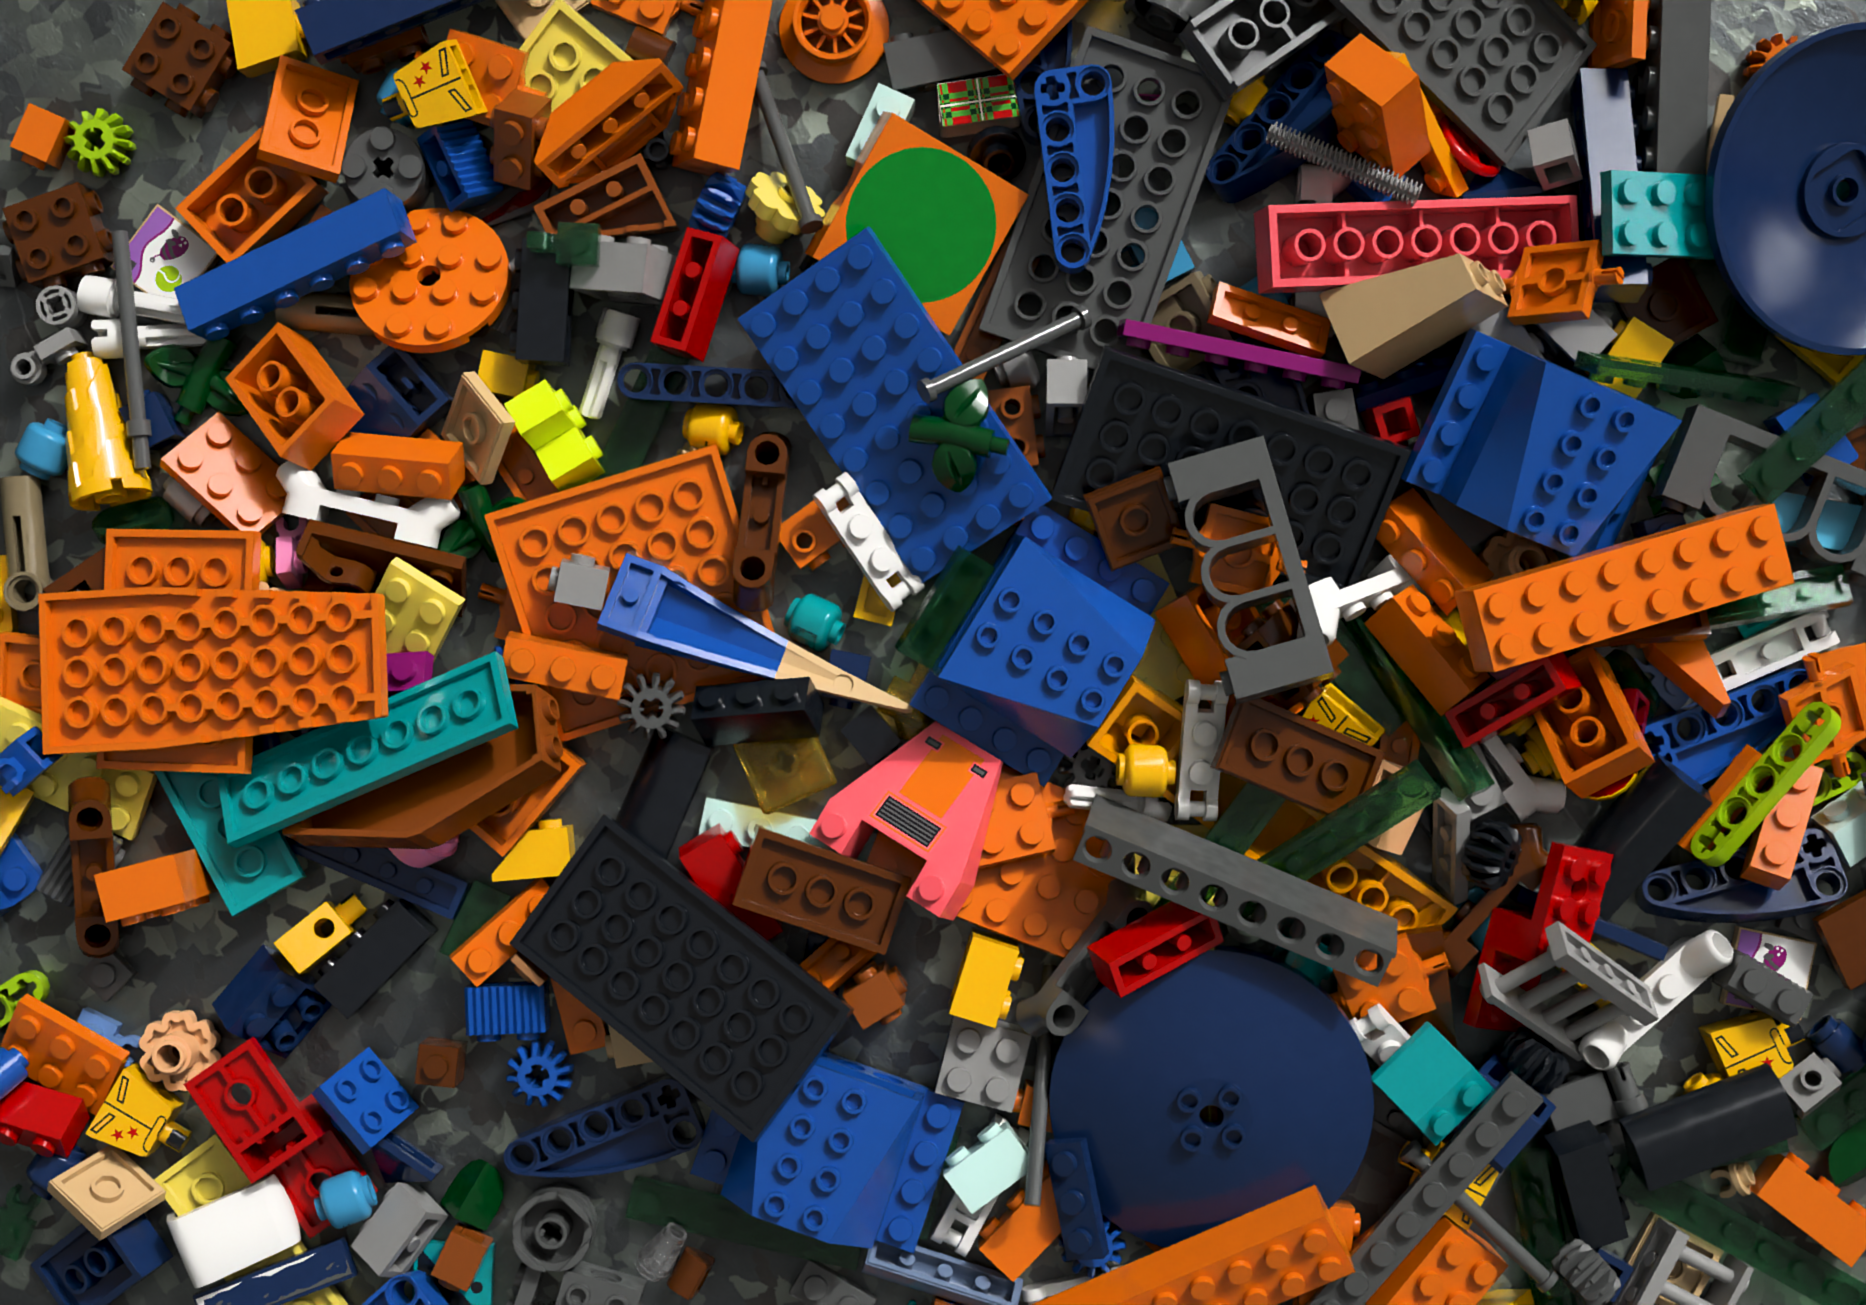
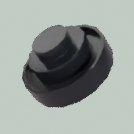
M992 126L983 129L972 138L967 149V158L1002 179L1009 181L1016 177L1023 169L1026 160V150L1017 132L1009 127Z

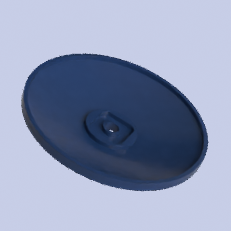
M1866 22L1842 24L1822 29L1795 41L1770 58L1749 79L1727 111L1711 151L1706 176L1705 217L1708 237L1716 264L1733 296L1753 319L1775 336L1811 351L1836 355H1866ZM1844 179L1848 182L1850 191L1848 197L1844 201H1840L1837 197L1836 189L1839 182Z
M1217 945L1122 998L1101 984L1082 1005L1089 1011L1072 1033L1062 1036L1052 1067L1049 1092L1050 1119L1054 1139L1087 1138L1101 1213L1123 1230L1152 1244L1164 1248L1313 1185H1316L1329 1209L1347 1189L1365 1156L1374 1116V1092L1371 1072L1362 1043L1345 1012L1319 984L1300 970L1266 954L1239 947ZM1213 1105L1220 1108L1223 1115L1215 1122H1207L1201 1118L1200 1112L1204 1107Z

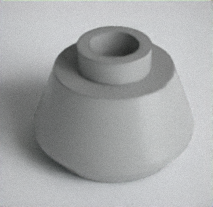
M1031 351L993 368L999 384L1007 383L1009 388L1030 385V389H1034L1040 381L1039 371Z

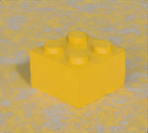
M976 928L971 929L949 999V1014L996 1028L998 1018L1006 1020L1012 1001L1011 991L1007 989L1010 980L1018 981L1024 962L1023 954L1019 953L1017 941Z

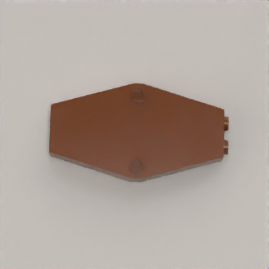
M509 684L518 729L283 828L282 834L304 846L430 849L440 846L561 773L560 757L563 755V745L557 730V719L560 716L558 703L553 696L535 684Z

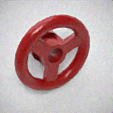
M1447 116L1441 118L1438 125L1462 175L1468 170L1488 178L1499 174L1501 166L1495 164ZM1479 154L1486 155L1489 165L1480 162Z

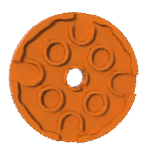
M449 208L412 210L407 213L417 243L406 247L405 251L399 256L383 258L370 264L369 269L365 272L350 275V295L362 323L384 344L411 353L443 352L470 342L469 336L479 331L486 324L490 327L497 319L509 297L512 281L511 266L500 238L491 227L479 218L460 210L450 212ZM432 271L440 275V279L431 286L420 284V281L432 274Z

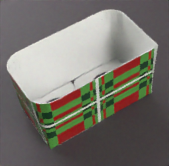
M1005 74L937 84L941 137L950 138L977 134L983 129L992 126H1004L1011 129L1020 126L1021 116L1014 82Z

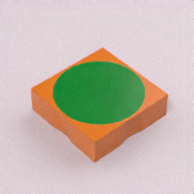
M883 111L855 161L848 184L839 197L831 204L823 219V227L815 233L805 254L820 261L863 229L870 226L939 330L950 336L1029 194L893 112Z

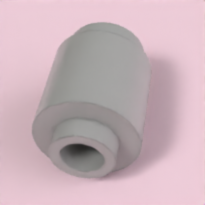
M169 476L164 482L163 488L165 492L163 499L191 524L197 523L201 528H204L217 518L174 478Z

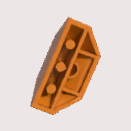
M660 58L612 62L551 112L534 163L560 189L568 187L570 183H581L629 159L645 146L648 141L667 128L676 106L677 97L681 95L683 85Z

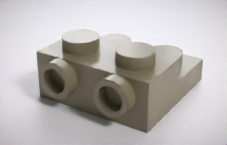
M1201 271L1191 273L1162 292L1151 322L1154 325L1236 341V338L1240 337L1236 332L1207 323L1213 292L1217 282L1210 274L1204 277ZM1151 343L1149 350L1156 363L1183 372L1203 362L1205 354L1191 351L1189 358L1165 354L1166 346Z

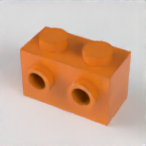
M845 497L836 503L840 512L850 505ZM814 500L781 524L779 541L801 570L807 566L812 571L819 568L832 558L828 551L839 543L846 548Z

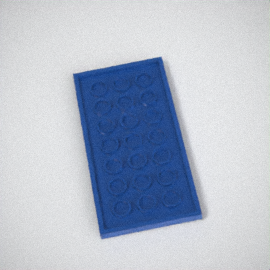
M870 226L863 229L737 318L842 473L847 472L856 482L859 492L892 539L896 552L912 575L919 576L922 583L1052 499V496L990 404L987 418L980 426L995 430V437L1009 439V449L1006 456L991 453L990 458L976 455V475L971 484L961 493L947 489L937 480L933 473L931 462L934 450L938 445L909 442V429L913 415L943 417L944 399L953 389L951 388L938 394L937 400L927 404L918 393L917 382L923 378L931 380L963 364Z

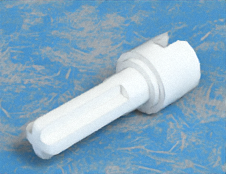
M85 275L77 290V306L79 311L99 317L116 319L119 316L116 279ZM134 291L137 316L186 324L178 299Z
M603 306L594 337L597 338L596 342L600 344L579 408V412L583 416L592 419H600L602 417L622 351L627 352V349H632L641 321L640 318Z
M120 318L92 320L91 329L98 332V337H94L91 340L94 356L101 359L124 358ZM186 324L137 326L139 349H157L172 344L198 347L204 346L207 341L189 332Z
M1071 784L1066 787L1063 801L1068 807L1090 810L1095 795L1098 794L1165 823L1168 821L1172 810L1170 803L1159 802V798L1127 796L1121 789Z

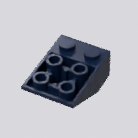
M388 346L367 364L346 388L365 414L349 432L418 438L427 428L431 429L448 414L453 398L413 353Z

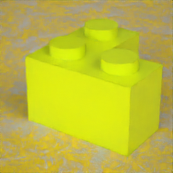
M544 379L504 403L508 413L515 420V426L520 435L535 451L549 479L559 491L588 483L605 473L598 460L604 456L602 450L592 435L587 438L584 435L582 428L587 426L578 408L572 405L562 388L555 391L547 380Z

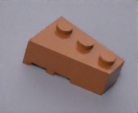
M641 153L533 206L548 238L552 240H568L573 243L575 240L590 241L592 234L614 237L615 240L626 239L628 236L640 237L680 231Z

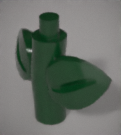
M225 337L214 341L207 340L197 355L183 345L172 344L158 348L146 356L143 360L146 369L157 381L169 388H182L176 400V403L181 406L174 418L175 420L189 426L195 413L202 415L206 404L216 412L228 416H241L249 413L225 380L232 370L223 369V367L235 351L236 343Z
M982 379L968 380L955 386L944 399L943 417L914 414L910 424L909 442L938 445L934 450L931 462L933 473L943 486L954 492L961 493L974 479L977 471L976 455L990 458L991 453L1006 456L1009 449V439L995 437V430L980 426L987 418L989 410L988 392Z
M475 480L458 489L457 493L466 516L459 517L458 520L443 528L437 550L464 556L466 561L478 556L482 549H484L489 560L492 563L498 562L500 566L484 515L526 502V500L520 497H507L496 502L492 507L485 485H480Z

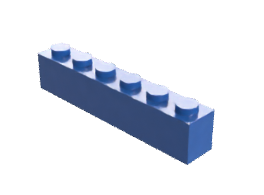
M383 188L175 287L174 291L188 331L208 341L219 340L228 336L230 330L240 325L253 324L262 320L265 316L264 314L274 309L286 308L296 304L300 297L310 292L329 289L334 285V281L344 276L365 272L369 269L370 264L378 260L399 256L405 251L406 247L417 243L402 200Z

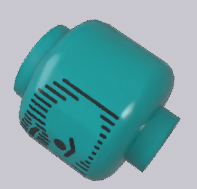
M812 593L805 595L802 599L799 597L795 598L784 619V625L788 627L790 639L817 652L825 650L830 644L837 645L846 628V624L841 622L842 611L840 607Z

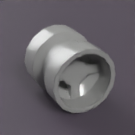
M54 285L43 289L37 296L35 303L36 312L48 324L63 329L66 327L76 329L83 325L87 319L88 314L78 309L77 292Z

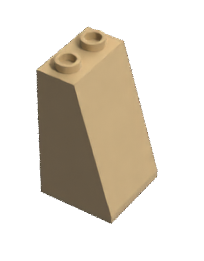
M1460 253L1330 289L1319 295L1348 363L1381 379L1387 378L1508 307L1502 294L1506 291V286L1496 270L1490 271L1480 261L1474 262Z

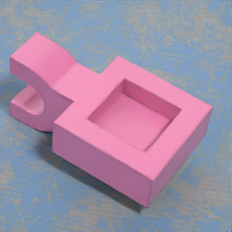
M281 517L275 523L276 530L279 533V537H276V575L287 590L303 588V573L308 572V567L298 559L296 554V548L310 520L307 518L299 517V525L292 531L288 530V524L284 517Z

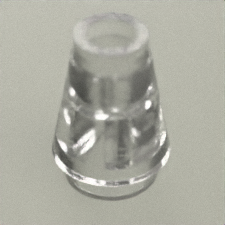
M668 1223L665 1228L638 1251L636 1268L644 1278L658 1282L671 1274L684 1241L687 1238V1233L682 1226L677 1223Z

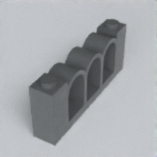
M1697 404L1686 408L1682 418L1683 422L1679 425L1651 495L1652 498L1662 501L1661 508L1678 515H1684L1685 511L1697 510L1705 518L1728 512L1717 506L1712 498L1710 488L1726 443H1732L1762 455L1745 500L1738 509L1764 504L1780 463L1814 476L1796 522L1790 530L1782 533L1784 542L1796 540V545L1802 554L1815 563L1826 565L1839 563L1837 572L1849 576L1848 583L1866 589V498L1849 541L1839 553L1833 554L1824 549L1818 541L1816 534L1817 522L1832 484L1866 497V471Z
M1264 436L1168 463L1170 476L1163 477L1169 501L1177 499L1180 510L1186 509L1185 524L1187 535L1192 544L1202 553H1205L1201 565L1202 587L1208 599L1222 608L1217 620L1218 642L1223 652L1230 657L1225 659L1226 671L1219 672L1225 695L1234 694L1236 704H1241L1333 678L1334 669ZM1259 488L1270 527L1225 540L1208 539L1198 532L1194 525V520L1202 506L1211 501ZM1268 543H1276L1287 582L1241 595L1224 594L1214 587L1210 580V573L1212 567L1219 559ZM1285 597H1292L1303 634L1302 638L1253 651L1239 649L1230 642L1226 635V627L1228 621L1235 613Z

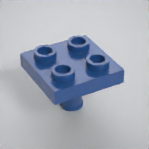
M370 1047L361 1052L311 1093L331 1116V1123L334 1128L344 1132L362 1155L419 1108L418 1104Z

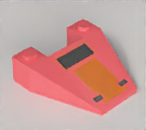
M935 721L830 798L809 834L841 855L857 859L876 828L927 861L906 896L936 916L954 921L975 884L1003 761Z

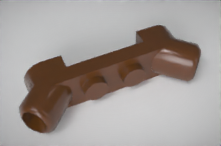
M763 432L757 435L749 444L746 456L745 486L737 547L734 550L732 567L734 575L733 602L740 609L750 612L765 611L772 606L774 601V581L788 467L792 454V445L789 439L777 432Z
M87 776L74 780L68 786V824L71 843L76 939L79 949L84 955L91 958H103L115 953L120 946L119 920L106 923L94 878L95 874L115 869L110 784L103 778Z
M1537 823L1509 825V827L1517 829L1522 837L1520 845L1522 852L1518 857L1519 864L1515 866L1513 876L1508 878L1507 884L1504 887H1500L1496 891L1489 888H1481L1484 893L1478 900L1473 903L1468 899L1453 916L1458 922L1451 929L1443 930L1445 952L1451 969H1448V976L1451 979L1479 952L1478 947L1468 938L1492 913L1493 907H1497L1520 881L1532 892L1541 883L1549 852L1543 848L1542 828Z

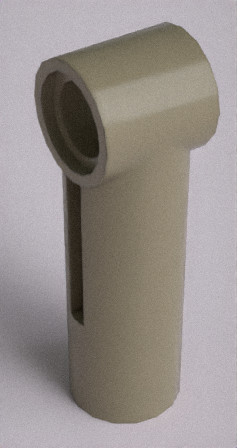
M310 292L300 297V300L290 307L275 309L276 323L279 322L292 330L376 337L362 323L359 317L325 314V311L357 313L351 295Z
M34 475L0 478V501L8 579L4 584V598L9 606L16 610L39 612L38 594L45 593L43 589L53 583L49 574L41 478ZM29 582H32L36 588V595L31 602L26 599L24 594L25 587Z

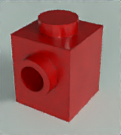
M1410 396L1367 408L1366 411L1360 413L1366 433L1404 446L1409 445L1407 439L1420 435V428Z

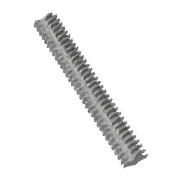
M1278 121L1274 125L1271 124L1266 137V144L1270 143L1271 146L1275 144L1276 148L1280 145V150H1283V148L1285 152L1289 150L1290 154L1294 153V156L1298 154L1299 158L1303 156L1304 160L1307 159L1308 162L1312 160L1313 164L1317 162V166L1321 164V167L1324 168L1326 166L1327 170L1331 167V172L1335 170V173L1338 174L1340 172L1341 176L1345 173V178L1349 176V179L1352 180L1354 178L1355 182L1359 179V184L1363 182L1364 186L1367 184L1369 188L1373 186V190H1376L1378 187V192L1382 190L1384 195L1386 192L1387 196H1390L1392 193V198L1396 196L1398 201L1400 198L1401 202H1404L1406 199V204H1409L1411 201L1410 205L1412 207L1417 202L1422 190V183L1417 187V181L1412 185L1413 179L1408 183V177L1404 181L1403 175L1398 179L1399 173L1393 177L1395 172L1393 171L1389 175L1390 170L1388 169L1384 173L1385 167L1379 171L1381 166L1379 165L1375 169L1376 164L1374 163L1370 167L1371 161L1365 165L1366 159L1362 163L1361 157L1356 161L1357 155L1351 159L1352 153L1348 157L1347 151L1342 155L1343 149L1337 153L1338 147L1334 151L1333 145L1328 149L1329 143L1323 147L1324 141L1319 145L1320 139L1314 143L1315 137L1309 141L1310 135L1305 139L1306 133L1300 137L1301 131L1295 135L1297 130L1295 129L1291 133L1292 127L1286 131L1287 125L1281 129L1282 123L1279 127H1277Z

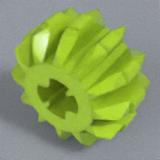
M97 108L94 116L88 111H81L83 123L69 122V126L75 130V134L63 137L65 143L74 146L68 151V158L78 161L77 168L80 171L87 173L92 170L93 175L98 178H103L107 170L113 175H119V162L125 165L131 164L130 158L125 156L126 151L137 149L135 143L127 140L134 133L132 128L128 125H122L123 118L120 115L114 113L109 116L108 112L103 108ZM100 137L105 142L101 149L96 145Z

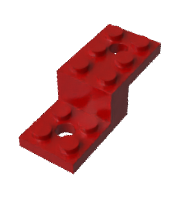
M1552 842L1533 913L1493 907L1478 965L1484 962L1500 974L1505 975L1547 952L1549 942L1545 928L1557 921L1590 943L1595 923L1600 915V904L1605 885L1611 874L1613 854ZM1477 967L1463 1023L1475 1028L1516 1032L1519 1027L1526 1028L1525 1025L1497 1006L1486 1002L1479 989V984L1482 982ZM1542 974L1521 984L1519 987L1525 991L1536 987L1540 982Z
M255 1037L250 1038L183 1084L252 1184L265 1175L275 1174L293 1204L299 1224L310 1239L331 1225L328 1219L321 1221L317 1215L314 1198L319 1197L320 1194L313 1186V1175L317 1172H323L329 1177H333L349 1170H356L362 1176L368 1175L339 1132L334 1128L314 1096L310 1094L299 1102ZM235 1083H243L250 1088L251 1099L249 1103L241 1104L233 1098L232 1088ZM373 1183V1186H374V1188H375V1192L377 1193L379 1190L377 1189V1187H376V1186L374 1185V1183Z

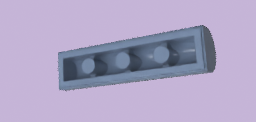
M877 1240L872 1249H867L861 1273L962 1305H1018L1024 1280L1017 1278L1012 1282L1002 1272L920 1246H916L913 1254Z

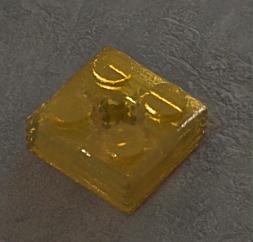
M818 737L733 744L734 750L764 814L774 813L837 783V779ZM783 752L786 756H794L795 762L791 764L792 771L788 774L782 769L776 770L775 764L780 762L779 754Z

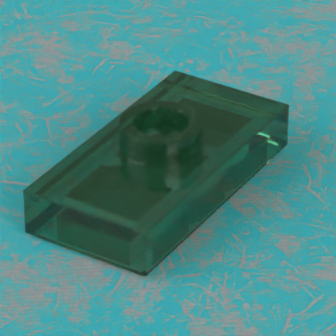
M473 879L439 949L440 953L449 956L508 904L511 897L510 894Z

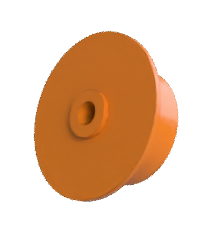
M787 0L780 16V40L788 60L804 76L824 84H845L865 76L881 60L884 54L883 44L888 43L889 18L882 0Z

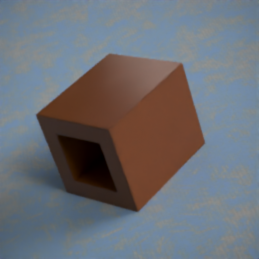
M458 1222L450 1232L431 1275L438 1278L439 1284L449 1290L460 1291L462 1289L467 1292L475 1281L494 1238Z

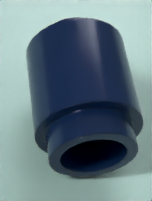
M1826 1015L1818 1020L1808 1031L1807 1037L1812 1041L1811 1046L1823 1058H1828L1841 1074L1848 1071L1851 1074L1856 1073L1866 1064L1863 1040L1841 1019L1835 1020L1831 1015Z

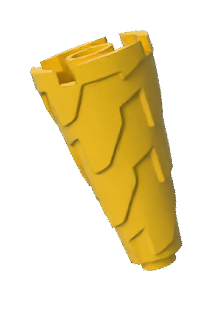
M80 352L72 355V361L67 363V372L65 373L67 393L64 397L68 430L65 437L70 506L81 511H101L100 504H110L111 509H117L137 504L150 498L151 493H153L152 483L146 470L134 469L132 439L127 438L126 424L119 411V408L123 407L119 394L115 392L107 363L104 364L103 359L95 357L93 352Z

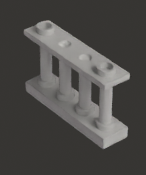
M1559 921L1545 928L1549 942L1547 952L1502 975L1484 962L1477 966L1482 982L1479 984V989L1487 1003L1497 1006L1552 1043L1558 1051L1565 1052L1577 1061L1583 1059L1578 1048L1580 1045L1579 1038L1621 1015L1632 1016L1644 1026L1659 1019L1648 985ZM1554 966L1565 969L1562 973L1528 991L1519 987L1521 984ZM1578 982L1588 985L1587 988L1551 1007L1542 1003ZM1601 998L1611 1002L1573 1023L1566 1019L1569 1015Z
M1659 1217L1632 1266L1634 1268L1633 1272L1612 1305H1654L1657 1297L1660 1295L1678 1305H1736L1740 1295L1748 1288L1754 1269L1728 1253L1722 1265L1687 1247L1686 1243L1690 1236L1672 1223ZM1677 1261H1681L1715 1278L1704 1299L1667 1281Z

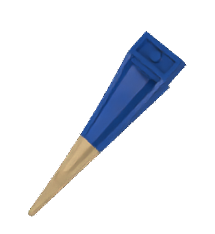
M628 553L624 557L597 622L598 630L635 643V646L771 680L810 677L816 690L819 692L903 713H912L913 710L908 703L786 640L694 586L666 567Z

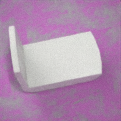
M275 1174L180 1216H177L174 1211L167 1214V1225L195 1289L211 1284L279 1253L301 1240L299 1222L293 1204Z

